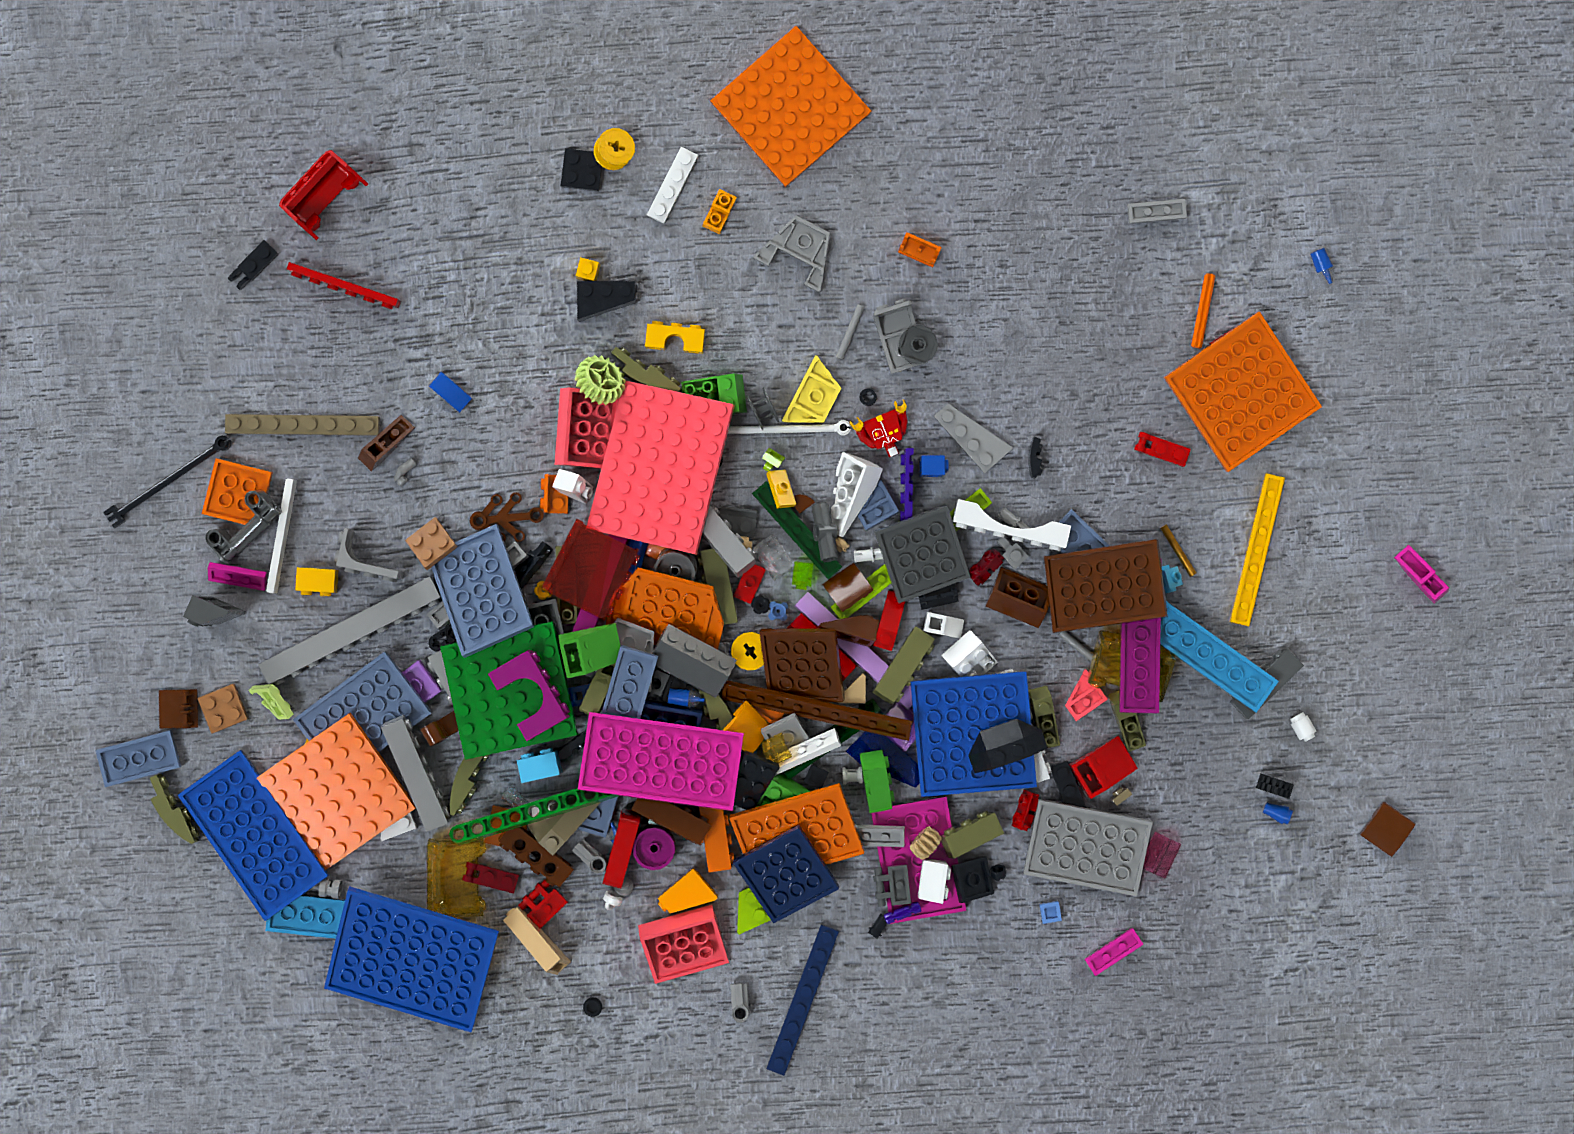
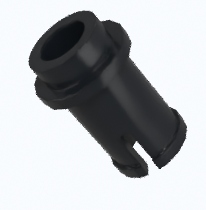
M880 913L873 926L869 927L868 933L876 939L882 936L881 933L887 925L883 914Z

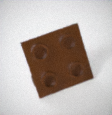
M197 689L159 690V729L198 728Z

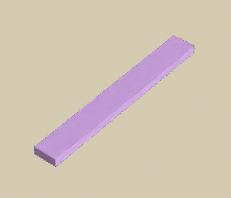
M809 592L794 606L816 627L823 622L838 620ZM837 638L838 647L878 683L889 666L869 647ZM905 685L902 690L904 695L899 703L908 710L913 705L911 686Z

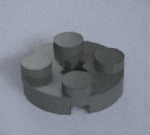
M922 325L908 328L903 332L899 340L900 354L905 360L913 364L928 362L933 358L938 347L936 336L932 330ZM919 339L924 346L916 350L913 342H917Z

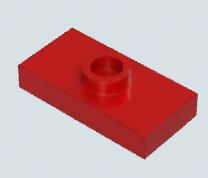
M755 564L745 572L733 597L751 604L766 569Z

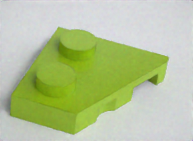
M749 887L739 891L738 935L771 920Z

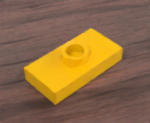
M786 470L768 471L766 475L777 509L794 507L796 501Z

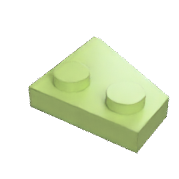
M254 685L249 689L252 695L257 693L264 699L261 703L277 719H289L294 715L289 703L282 698L280 690L275 685Z

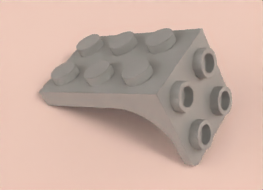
M901 299L896 301L893 306L888 307L885 304L877 307V310L873 313V319L890 373L894 374L926 364L910 363L900 354L899 340L901 335L908 328L916 326L911 300ZM918 339L917 342H913L916 350L923 348L921 340Z
M345 528L344 531L340 532V550L336 551L334 559L337 562L336 566L345 567V572L355 574L363 571L364 576L378 578L379 575H382V580L391 582L403 579L404 572L370 565L358 560L352 549L354 530Z

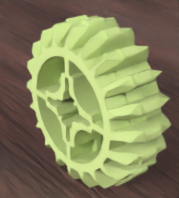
M594 355L581 362L576 369L574 380L577 381L576 387L581 388L580 393H584L585 398L589 397L591 403L597 401L598 405L602 403L607 405L621 397L625 389L624 384L626 380L624 379V373L620 372L621 367H616V362L611 363L609 358L604 359L602 355L600 357Z

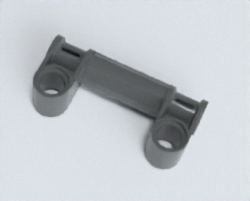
M254 490L247 492L244 498L245 503L255 516L233 537L225 529H213L206 533L205 540L223 563L229 565L233 557L240 554L271 524L270 521L276 515L282 513L280 507L273 502L265 491ZM255 495H257L259 498L258 503H256L254 500ZM216 534L219 535L218 542L215 539Z

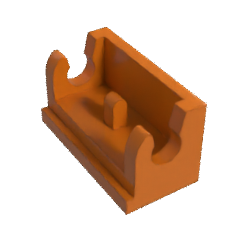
M906 232L898 253L933 268L942 247Z

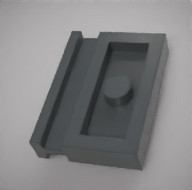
M720 505V514L718 516L722 520L726 519L732 527L730 530L734 535L738 533L740 536L754 538L758 510Z

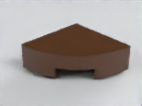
M794 495L796 501L794 507L799 514L815 503L813 499L806 495Z

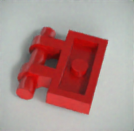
M545 879L541 883L538 882L535 885V889L529 895L526 894L522 898L523 901L518 904L521 910H524L527 906L532 909L527 916L539 929L568 903L556 888L550 893L546 890L550 884ZM541 894L544 899L536 905L534 900Z

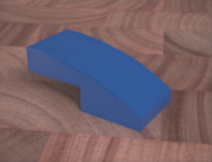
M442 372L429 385L431 389L459 413L472 399Z

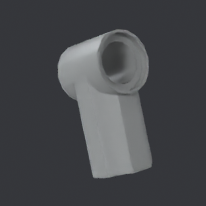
M584 838L572 850L589 866L592 872L598 874L606 870L607 858L601 855ZM596 859L602 860L604 864L602 869L595 868L594 861Z
M747 983L730 984L731 1015L736 1022L741 1023L747 1020L750 1013ZM743 1008L746 1011V1016L743 1018L737 1017L736 1009Z

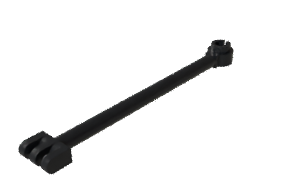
M223 435L218 436L215 444L120 509L116 505L111 506L103 512L104 515L107 516L113 513L108 518V521L112 522L117 519L118 521L112 524L113 528H117L126 522L123 515L220 450L227 451L231 447V440L225 441V445L220 446V440L229 438Z

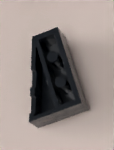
M577 281L578 322L636 303L635 281Z

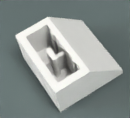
M971 630L941 655L959 677L984 675L998 663Z
M922 860L918 891L919 899L943 904L944 899H947L948 888L945 884L946 880H950L951 868L946 861Z

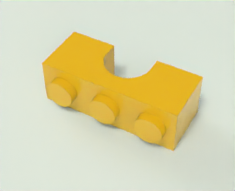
M652 321V324H647L646 349L665 350L666 341L670 337L677 336L684 341L683 351L685 353L703 354L705 329H701V326L690 325V328L682 327L680 323H671V326L663 325V322Z

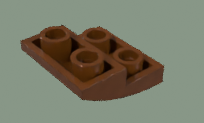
M854 563L822 584L842 612L851 608L853 604L865 598L873 591L871 585Z
M1383 802L1373 813L1372 819L1362 829L1360 835L1392 857L1416 824L1392 806Z

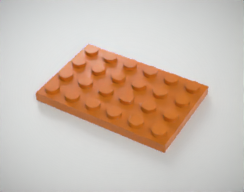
M840 783L731 814L729 817L743 854L800 825L825 865L862 855L865 851Z

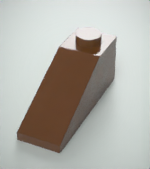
M400 415L362 448L358 459L372 472L398 447L415 427Z
M860 615L823 622L816 629H836L838 639L870 647L876 640L879 620L874 619L870 615Z

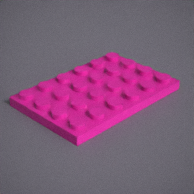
M947 797L892 805L891 810L871 813L873 825L905 826L904 847L877 846L880 867H882V874H888L887 866L907 864L911 904L919 902L922 910L917 914L912 913L911 916L898 921L896 919L893 923L966 911L965 903H959L951 867V865L958 863V859L948 858L941 842L926 859L946 861L951 868L950 880H946L945 884L948 888V897L943 900V904L918 898L922 860L913 854L910 850V845L915 837L926 827L930 826L932 829H935L940 836L944 835L946 829L952 827ZM883 881L885 892L890 891L889 881ZM886 898L888 912L891 913L901 907L911 906V904L892 906L891 898Z

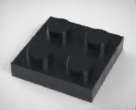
M565 148L561 187L599 192L602 166L596 161L594 152Z
M987 856L951 865L959 903L969 902L994 894Z

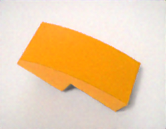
M719 189L702 226L720 235L737 197Z

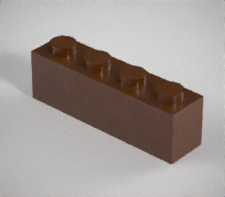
M637 798L631 809L632 811L701 847L711 828V824L708 823L709 819L701 815L697 818L691 814L692 810L684 806L680 809L674 806L675 803Z

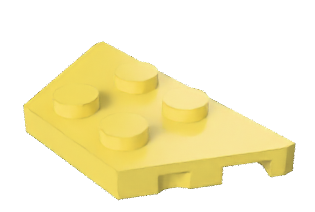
M815 355L782 422H825L841 387L818 356Z

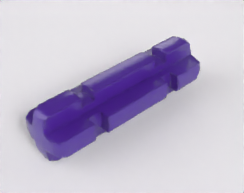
M915 902L911 906L907 905L896 909L893 913L888 912L884 914L886 923L890 924L895 922L894 920L896 919L897 921L911 916L912 913L917 914L922 910L919 902Z

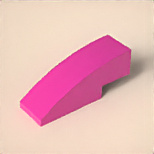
M1410 545L1394 557L1406 574L1434 604L1449 592V587L1436 575V571Z

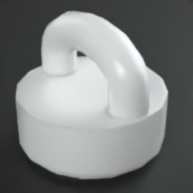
M614 890L606 891L603 897L606 902L605 908L611 910L615 906H620L623 896L618 895Z

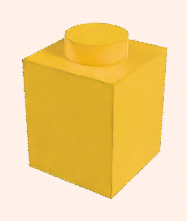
M580 257L575 276L583 281H597L601 265L599 262Z

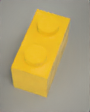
M297 567L295 590L301 591V595H312L313 591L320 592V596H331L332 593H337L339 570Z

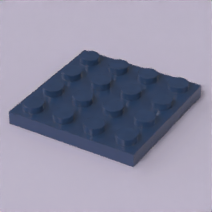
M800 825L733 860L734 866L773 924L839 889V884Z

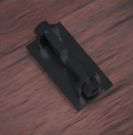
M955 583L918 596L921 610L959 602Z

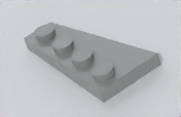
M947 404L934 416L984 474L1013 449L1009 444L950 404Z

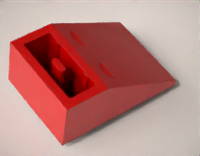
M1119 735L1069 764L1084 792L1090 799L1106 791L1138 769Z

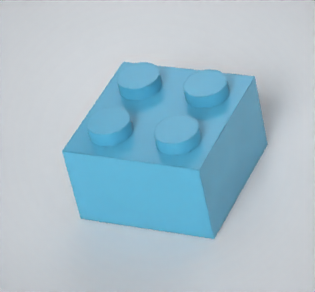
M552 747L539 751L540 754L534 755V752L520 755L521 758L516 761L521 783L563 773L558 750L553 751Z

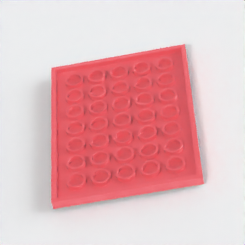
M626 381L624 384L625 389L619 399L586 529L697 555L735 405Z

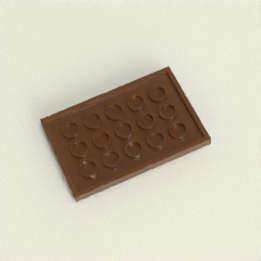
M1157 539L1044 556L1053 633L1168 617Z

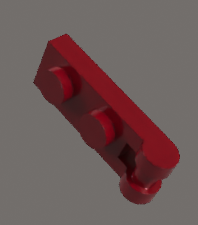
M466 862L465 867L467 869L466 873L463 874L462 881L514 894L519 874L474 862ZM474 870L480 871L479 877L473 876Z

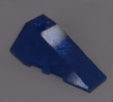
M863 731L846 750L859 764H861L860 753L882 750L883 755L888 756L889 768L886 769L887 773H890L891 778L915 788L920 783L918 764L887 736Z

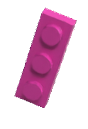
M210 562L208 565V581L265 591L267 587V572Z
M1130 928L1084 960L1093 974L1097 976L1144 944L1135 930Z

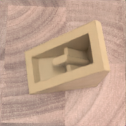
M863 673L844 691V701L838 703H866V676Z

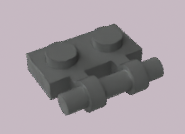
M907 864L887 866L888 874H882V867H875L873 880L876 882L877 893H875V899H878V907L886 906V898H891L892 906L911 904ZM883 881H889L890 891L884 892Z

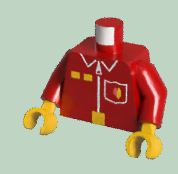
M902 399V406H897L895 401V409L865 422L856 417L858 419L856 425H853L851 421L849 422L862 443L870 448H876V450L885 448L889 458L899 454L896 443L901 441L902 437L906 434L908 419L906 413L907 405L904 399Z

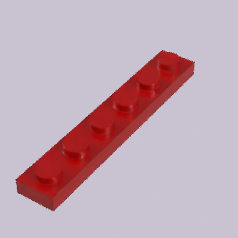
M291 262L287 266V270L291 272L293 277L302 279L304 276L310 278L309 282L317 285H320L321 282L328 284L327 288L338 291V289L346 291V295L355 298L357 295L364 297V301L373 304L375 301L381 302L382 307L390 310L393 307L399 308L401 301L397 298Z

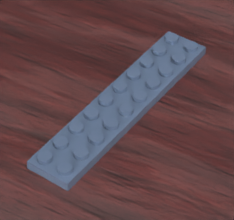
M623 645L620 646L601 714L641 718L658 660L657 655ZM618 797L602 801L578 827V830L606 838Z

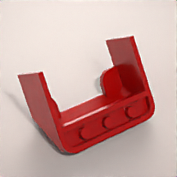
M328 150L281 199L279 206L317 241L319 237L314 231L320 227L321 218L319 214L343 188L346 190L355 189L359 185V181L365 186L368 183L332 150Z

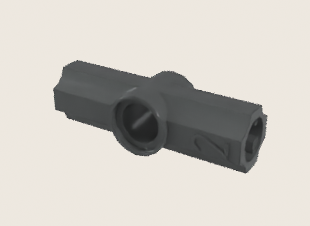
M826 502L814 504L812 506L815 524L813 527V537L815 541H818L821 561H835L839 558L835 541L837 538V527L832 523L829 504Z

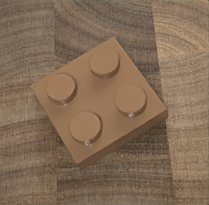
M436 517L405 540L426 570H429L458 547Z
M235 684L197 698L211 734L249 719Z

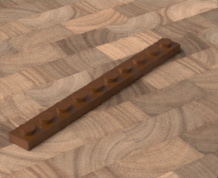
M729 680L723 686V700L741 704L748 701L754 707L790 715L795 713L799 717L909 741L913 721Z

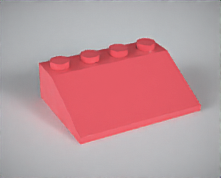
M560 388L554 465L602 469L619 399L607 405L604 403L598 405L597 401L591 403L589 397L585 398V394L580 393L578 388Z
M713 905L638 925L640 941L655 984L729 963Z

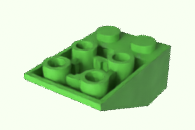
M733 373L681 382L682 393L733 404L735 406L732 415L747 413L742 374Z
M616 623L558 635L567 678L585 675L616 663L620 650Z
M779 773L774 776L756 807L810 792V790L794 780L788 779L785 774Z

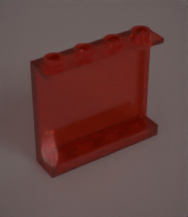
M576 519L541 588L543 591L605 621L606 617H611L615 609L612 606L615 599L619 600L623 593V590L620 589L621 586L632 575L629 572L632 565L636 566L641 557L638 555L639 549L636 548L635 550Z

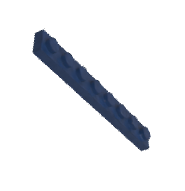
M823 924L820 925L766 1067L767 1070L785 1076L839 931Z

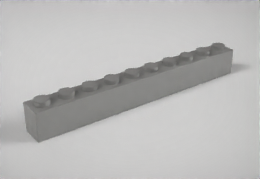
M428 577L258 665L267 683L278 686L286 682V677L292 675L294 678L303 673L302 669L308 666L310 669L320 664V660L324 658L329 660L337 656V651L341 649L347 651L354 647L353 643L359 640L361 643L369 640L374 632L377 631L380 634L389 629L388 625L392 623L398 625L406 620L405 617L410 614L412 616L418 615L423 612V607L429 605L431 608L439 604V599L442 598L439 588L433 577Z

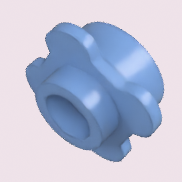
M773 601L769 604L771 610L768 617L770 620L780 619L785 621L787 619V603L783 602L780 604Z

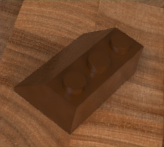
M1000 567L985 607L1039 628L1049 607L1048 587L1045 584Z

